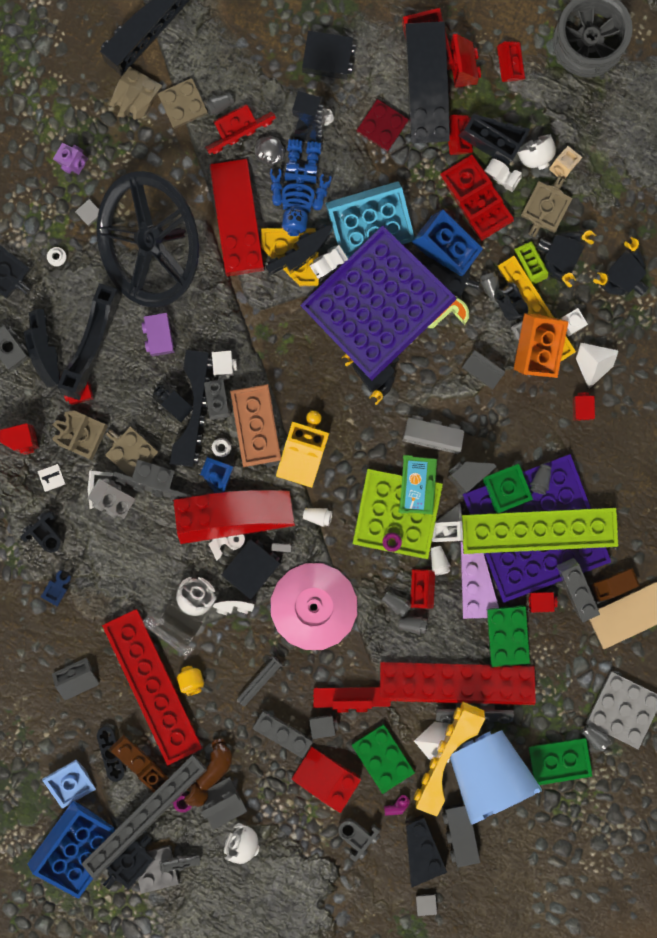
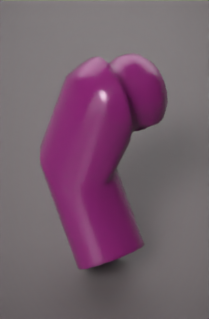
M401 795L394 805L384 806L385 816L403 814L410 804L409 798L406 795Z

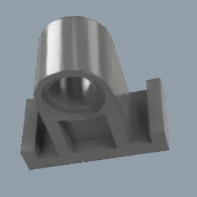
M223 379L204 382L210 420L230 417Z
M345 818L340 821L338 832L343 840L357 850L355 853L353 851L349 853V857L356 862L358 859L362 860L368 852L367 847L371 843L374 845L380 837V829L373 824L371 826L372 832L369 833L353 819ZM345 825L353 827V831L349 834L344 833L342 829Z

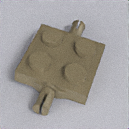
M558 176L553 186L538 181L521 214L522 217L533 224L528 233L530 236L535 229L532 237H536L540 228H545L553 233L556 232L573 199L560 190L565 179H561Z
M131 426L120 436L112 429L106 433L114 443L105 456L130 477L133 476L137 460L152 464L153 459L159 453L153 445Z

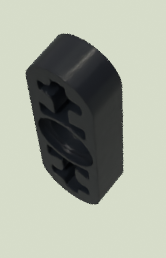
M103 726L97 732L98 744L108 778L113 782H118L125 775L124 764L117 757L114 759L106 757V750L113 744L105 748L103 747V744L107 743L106 738L101 737V734L104 733L103 730L111 733L108 737L109 743L112 741L114 743L117 742V738L112 727ZM119 761V763L115 764L116 769L121 770L118 777L111 774L114 767L113 764L109 766L108 763Z

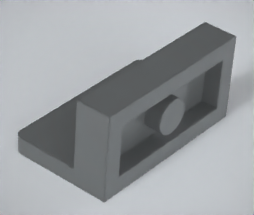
M475 350L462 366V369L492 390L506 373Z
M87 658L52 673L55 688L64 700L99 685Z

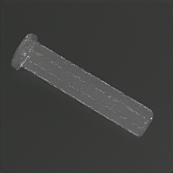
M147 616L144 619L145 627L185 656V660L195 649L194 646L191 648L152 617Z

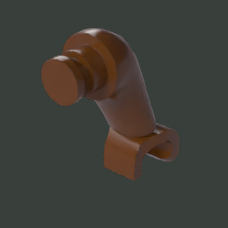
M216 739L211 743L213 751L210 754L211 759L206 768L207 771L187 789L190 791V794L184 798L187 805L200 807L205 804L208 799L207 790L216 784L229 770L232 764V753L226 747L224 739Z

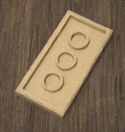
M657 582L599 608L600 615L589 620L603 649L657 625Z

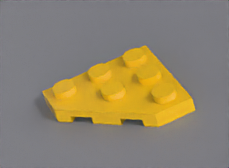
M261 228V249L271 259L276 257L280 259L285 256L287 251L294 248L298 250L296 242L299 241L298 238L303 234L308 233L310 235L316 232V228H307L299 236H290L283 228ZM319 252L308 263L290 274L287 267L283 270L299 286H319V278L316 277L309 266L313 260L319 257Z

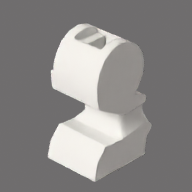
M493 158L484 170L489 178L495 180L499 185H503L505 189L511 192L514 191L522 179V172L514 170L511 173L504 163Z
M340 245L331 247L327 250L328 253L319 256L309 265L317 278L328 274L331 270L337 268V265L343 264L348 260Z
M241 534L229 536L228 538H216L208 544L216 561H218L223 554L220 549L223 544H226L233 550H237L243 546L245 537Z

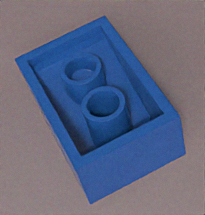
M444 210L432 215L412 241L426 256L460 276L466 273L483 250Z

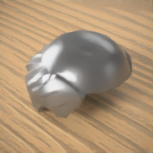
M262 137L255 144L256 158L263 164L272 166L278 164L284 158L285 149L281 141L276 137Z

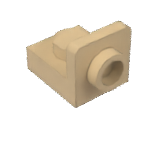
M567 146L556 158L549 170L557 177L566 179L582 157Z

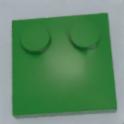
M519 464L483 478L496 514L533 500Z

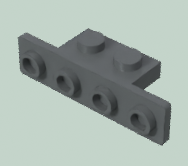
M137 460L132 477L113 472L111 478L117 485H129L134 490L144 492V490L152 492L153 496L160 498L165 496L170 498L172 502L175 499L187 498V494L170 489L175 471L141 460Z
M455 703V709H437L436 721H441L442 723L454 721V712L457 707L460 708L462 703ZM467 703L484 710L485 720L483 724L489 722H499L501 724L513 722L514 710H495V704Z

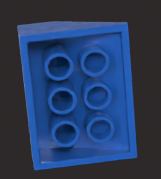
M72 801L27 864L33 875L79 899L93 880L91 875L82 866V863L116 829L86 807Z

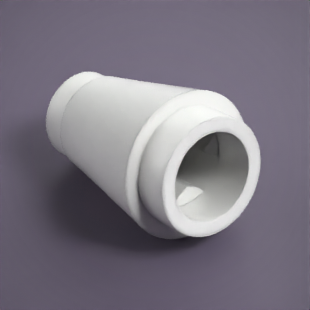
M305 508L303 519L325 527V525L330 526L332 511H329L328 508Z
M442 546L431 548L432 571L435 572V576L449 573L451 566L442 550Z

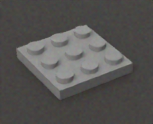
M610 671L585 723L639 749L657 712V694Z

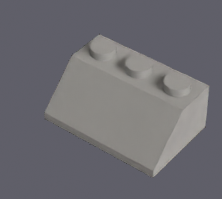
M412 415V418H407L402 441L459 454L462 449L464 430H460L461 426L449 424V427L442 426L440 421L431 420L430 422H425L423 417Z

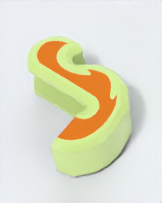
M456 297L457 299L427 328H434L451 311L465 325L469 319L467 305Z

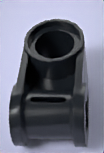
M508 282L503 289L495 291L494 298L507 320L513 321L524 317V313L528 314V305L515 283Z

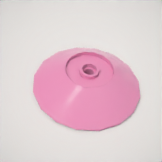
M305 563L289 570L277 582L271 596V617L277 631L290 644L304 650H324L338 644L351 631L357 617V596L351 582L338 569L323 563ZM313 603L318 606L315 611L310 609V605Z

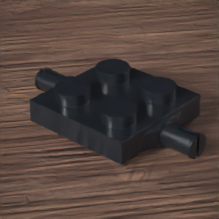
M0 245V294L8 299L13 291L19 289L27 295L28 292L26 290L30 292L31 288L26 286L23 281L31 269Z
M435 260L430 265L422 263L459 299H461L463 290L467 286L478 290L480 282L469 279L472 264L466 273L460 276Z
M146 833L140 842L135 840L106 868L110 877L103 883L106 886L105 888L110 889L117 881L130 890L152 865L155 859L145 848L152 840V837H149L150 835Z

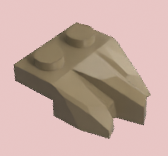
M129 67L117 83L109 106H120L117 117L124 118L131 112L134 120L142 118L151 108L153 100L158 95L157 93L162 90V85L134 68Z
M74 410L65 412L66 422L56 420L52 424L60 431V434L55 435L52 440L65 449L93 460L108 425Z

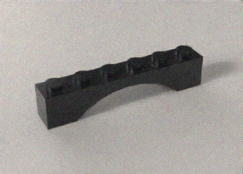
M301 91L297 92L292 109L293 115L299 118L294 139L304 142H317L322 139L324 133V105L321 104V97Z
M99 283L92 300L88 323L81 343L73 359L64 369L57 386L62 395L77 400L81 399L121 299L117 288Z
M186 350L183 369L192 386L194 397L193 412L186 430L172 446L171 465L194 468L195 464L199 463L200 453L197 452V445H201L202 434L199 431L200 426H204L205 420L202 409L207 405L204 382H210V377H207L208 369H212L213 362L210 354L207 352Z

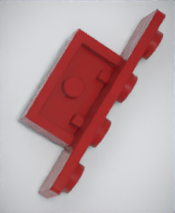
M245 104L213 121L221 139L205 148L209 154H216L222 151L225 145L237 143L240 137L254 134L257 128L271 125L276 116L274 113L269 112L255 120L248 105Z
M380 687L313 689L315 708L333 707V709H337L338 713H346L348 709H356V712H368V709H372V707L391 706V701H380Z

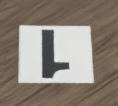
M58 464L38 471L45 492L65 485Z

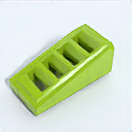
M532 241L514 249L524 272L533 285L548 278V271ZM529 250L532 251L531 253H529V254H527V255H525V256H522V253H524V252H526V251H529ZM532 257L535 258V259H533V260H531V261H529V262H527V263L525 262L526 260H528V259H530V258H532ZM538 264L537 267H535V268H533V269H531V270L529 269V267Z

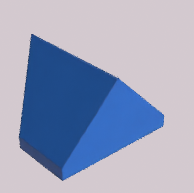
M207 457L200 475L204 477L214 493L226 492L234 467Z

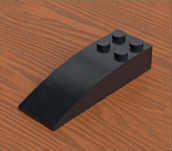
M190 0L150 1L123 26L120 25L114 31V36L110 40H106L102 44L100 52L104 61L120 76H123L127 69L135 63Z
M444 21L405 23L411 144L450 141Z

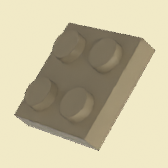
M192 78L157 93L173 129L208 114Z

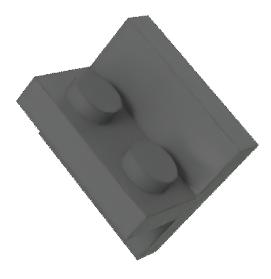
M230 776L207 790L208 799L201 806V813L204 819H208L213 830L248 811Z

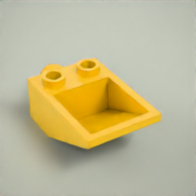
M310 411L307 414L308 426L292 422L276 477L313 487L329 436L328 432L315 429V426L322 419L318 411ZM297 430H301L303 432L302 437L296 436L295 433ZM315 436L321 437L319 443L314 442Z

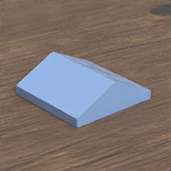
M77 760L42 779L61 808L96 790L87 771Z

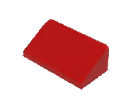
M505 41L499 44L497 51L502 82L524 80L525 73L520 42Z
M469 115L449 116L450 141H448L450 155L473 153L472 144L458 136L469 119Z
M412 569L410 601L412 605L410 608L433 609L435 572L432 570Z

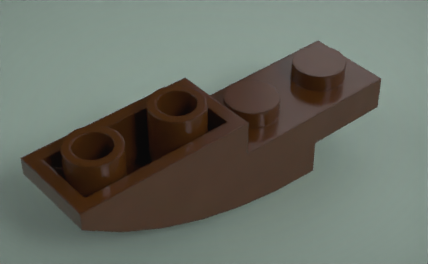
M123 735L110 747V751L153 792L169 779L161 768L126 736Z

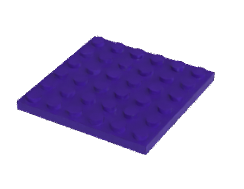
M381 226L300 306L353 362L373 380L457 298L384 226Z
M571 454L543 464L551 467L550 485L546 494H538L531 490L532 486L530 484L540 466L522 472L533 500L500 513L591 509ZM486 486L462 495L470 515L496 514ZM606 547L484 553L503 603L562 581L556 565L572 558L579 563L583 573L611 563Z

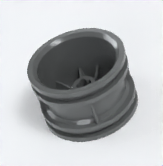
M619 0L570 1L563 10L553 34V50L558 62L568 72L580 77H597L609 72L620 60L632 37V20L627 8ZM594 13L608 19L600 28L593 25ZM576 15H578L583 26L579 31L566 26V23ZM617 34V50L604 45V37ZM588 35H590L591 38H594V40L591 41L590 38H587ZM569 42H576L580 49L576 52ZM597 52L600 58H588L589 53Z

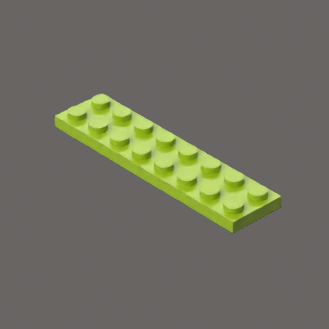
M616 508L461 515L463 554L618 547Z

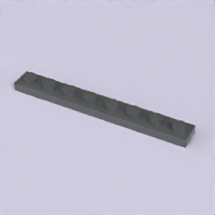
M192 755L82 863V866L93 879H96L207 771L195 755Z

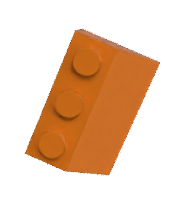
M524 313L514 370L524 375L558 378L569 322L543 315Z

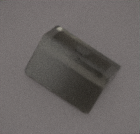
M170 602L156 626L189 646L203 622L192 615L184 613L179 606Z

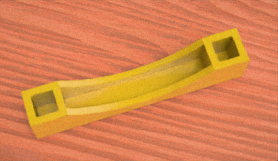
M462 702L460 708H456L453 715L454 721L452 724H448L445 731L446 737L438 745V754L436 757H432L429 765L430 770L422 778V787L417 789L414 795L416 808L434 816H438L445 802L442 777L448 759L461 744L478 735L485 720L484 710Z

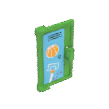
M403 455L401 498L398 513L433 515L437 459Z

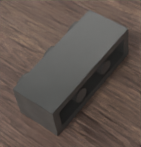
M572 558L556 565L574 610L582 623L599 616L600 613L579 563Z
M264 710L253 726L255 731L301 758L305 756L313 742L312 738Z
M464 803L444 807L445 812L442 813L444 824H448L449 827L446 836L448 844L452 843L453 851H450L452 863L456 862L457 868L480 863L473 825L470 823Z

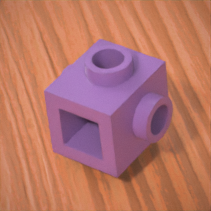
M62 143L53 160L61 165L60 168L69 174L74 172L79 175L88 158L82 154L83 150L78 146L73 145V147Z

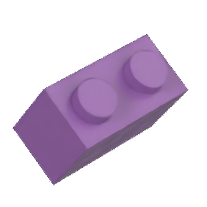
M162 313L145 316V322H142V330L144 334L147 333L148 341H145L146 352H150L151 356L175 353L168 314Z

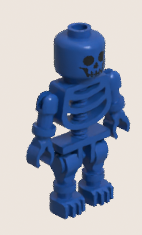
M289 139L287 150L289 151L288 158L290 159L286 166L285 181L296 182V184L286 185L282 190L280 168L277 178L273 176V170H270L271 190L273 191L272 202L275 206L283 204V210L285 211L283 213L282 228L290 236H299V234L306 231L307 213L311 212L312 206L314 210H320L323 206V199L327 196L328 192L326 190L331 184V176H329V181L325 182V184L322 180L324 174L320 176V186L316 190V199L314 190L304 185V183L316 184V162L319 159L318 155H321V143L313 141L307 143L308 164H305L304 168L299 167L300 163H297L300 157L299 153H302L303 142Z

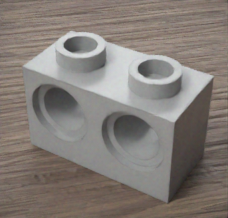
M100 478L87 498L94 502L92 506L100 511L106 509L105 513L113 518L119 516L123 519L135 501V498Z

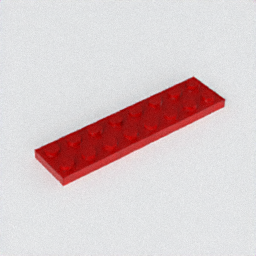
M138 609L102 625L167 766L203 749Z
M380 662V701L535 705L534 666L512 665L491 667V665Z

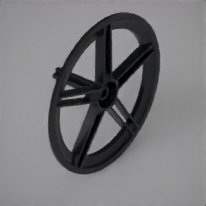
M136 171L125 174L109 187L102 199L97 218L98 248L107 274L122 294L139 305L162 307L175 302L191 285L199 259L198 231L188 203L171 182L152 172ZM143 185L153 186L164 192L175 203L178 210L154 226ZM130 189L139 230L112 226L116 206L122 196ZM180 214L182 215L179 219H177L174 223H172L168 228H166L164 231L162 230V227H163L164 225H166L167 223H169L171 220H173V219H174L175 217H177L178 215H180ZM183 221L186 225L189 241L188 260L185 270L182 269L162 244L163 242L185 238L184 233H186V230L181 229V227L176 228ZM112 230L132 233L134 238L114 234ZM112 238L136 243L139 247L132 280L124 273L116 258ZM152 255L177 282L165 292L153 293L143 290Z

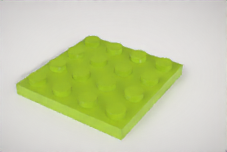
M367 469L353 544L387 551L383 547V538L388 533H396L401 537L402 545L394 553L428 559L443 484L435 482L433 515L418 513L401 514L398 511L400 509L402 476ZM391 538L388 543L390 546H394L396 541Z

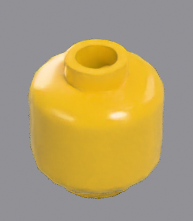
M192 666L183 667L181 669L182 672L177 675L180 691L186 693L187 696L200 693L204 687V680L200 669L193 668Z

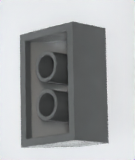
M459 462L448 471L450 473L448 479L462 494H465L497 466L491 463L465 462L461 464Z

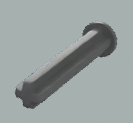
M273 655L270 662L238 696L237 701L242 706H246L280 666H284Z

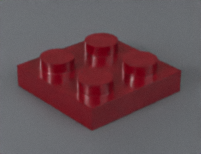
M377 99L356 132L388 153L409 122V119Z

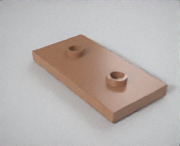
M269 385L230 391L243 467L282 461Z

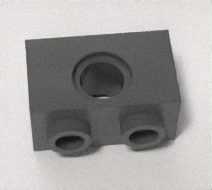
M3 325L0 328V360L12 372L30 357L27 355L28 350L23 343L19 344L15 339L18 337L11 327L8 329ZM8 343H13L14 347L11 352L5 351V346Z

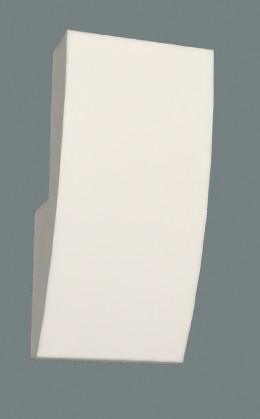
M231 600L214 603L213 607L217 608V613L227 615L228 612L232 613L234 606L238 607L237 611L248 614V611L253 612L255 604Z

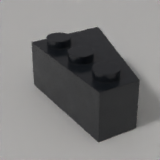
M473 114L466 121L458 136L507 166L513 161L530 128H521L510 123L505 124Z
M420 815L406 821L410 885L412 888L445 874L447 871L424 816Z

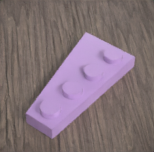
M460 542L463 619L487 618L486 609L499 608L484 553L463 554V542Z

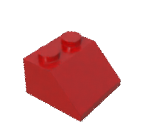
M26 423L0 430V443L14 451L20 452V454H31L35 452L34 449L39 448L35 429L31 424Z

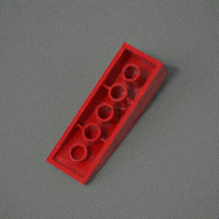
M247 159L210 164L226 276L264 271Z
M232 491L173 500L176 529L180 544L295 526L290 491Z

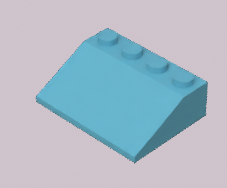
M398 181L325 203L337 245H340L347 258H350L381 226H384L401 244L412 242L415 238L403 189Z

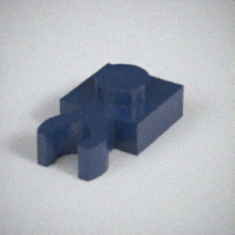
M62 570L57 572L56 582L50 580L41 595V598L57 607L68 590L63 586L69 583L72 576L68 575L66 580H62Z

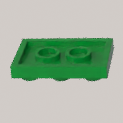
M526 606L486 609L491 667L530 664Z
M384 723L351 744L382 794L415 774Z
M585 737L528 747L533 777L539 785L593 777Z

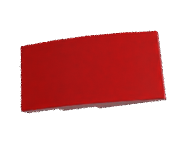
M473 155L440 174L451 195L481 241L514 222L513 216L503 204V200L493 187L492 181Z

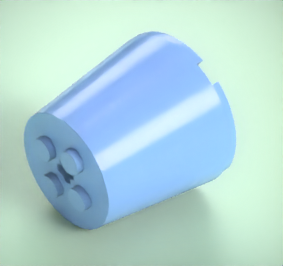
M502 730L492 735L490 732H487L476 738L475 743L473 740H470L459 746V751L450 756L471 825L542 791L540 785Z

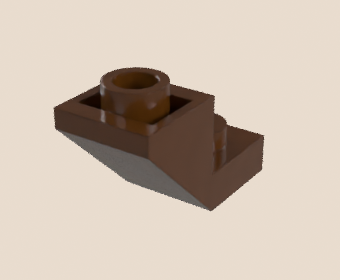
M633 568L617 572L609 578L591 584L598 602L614 598L640 586Z

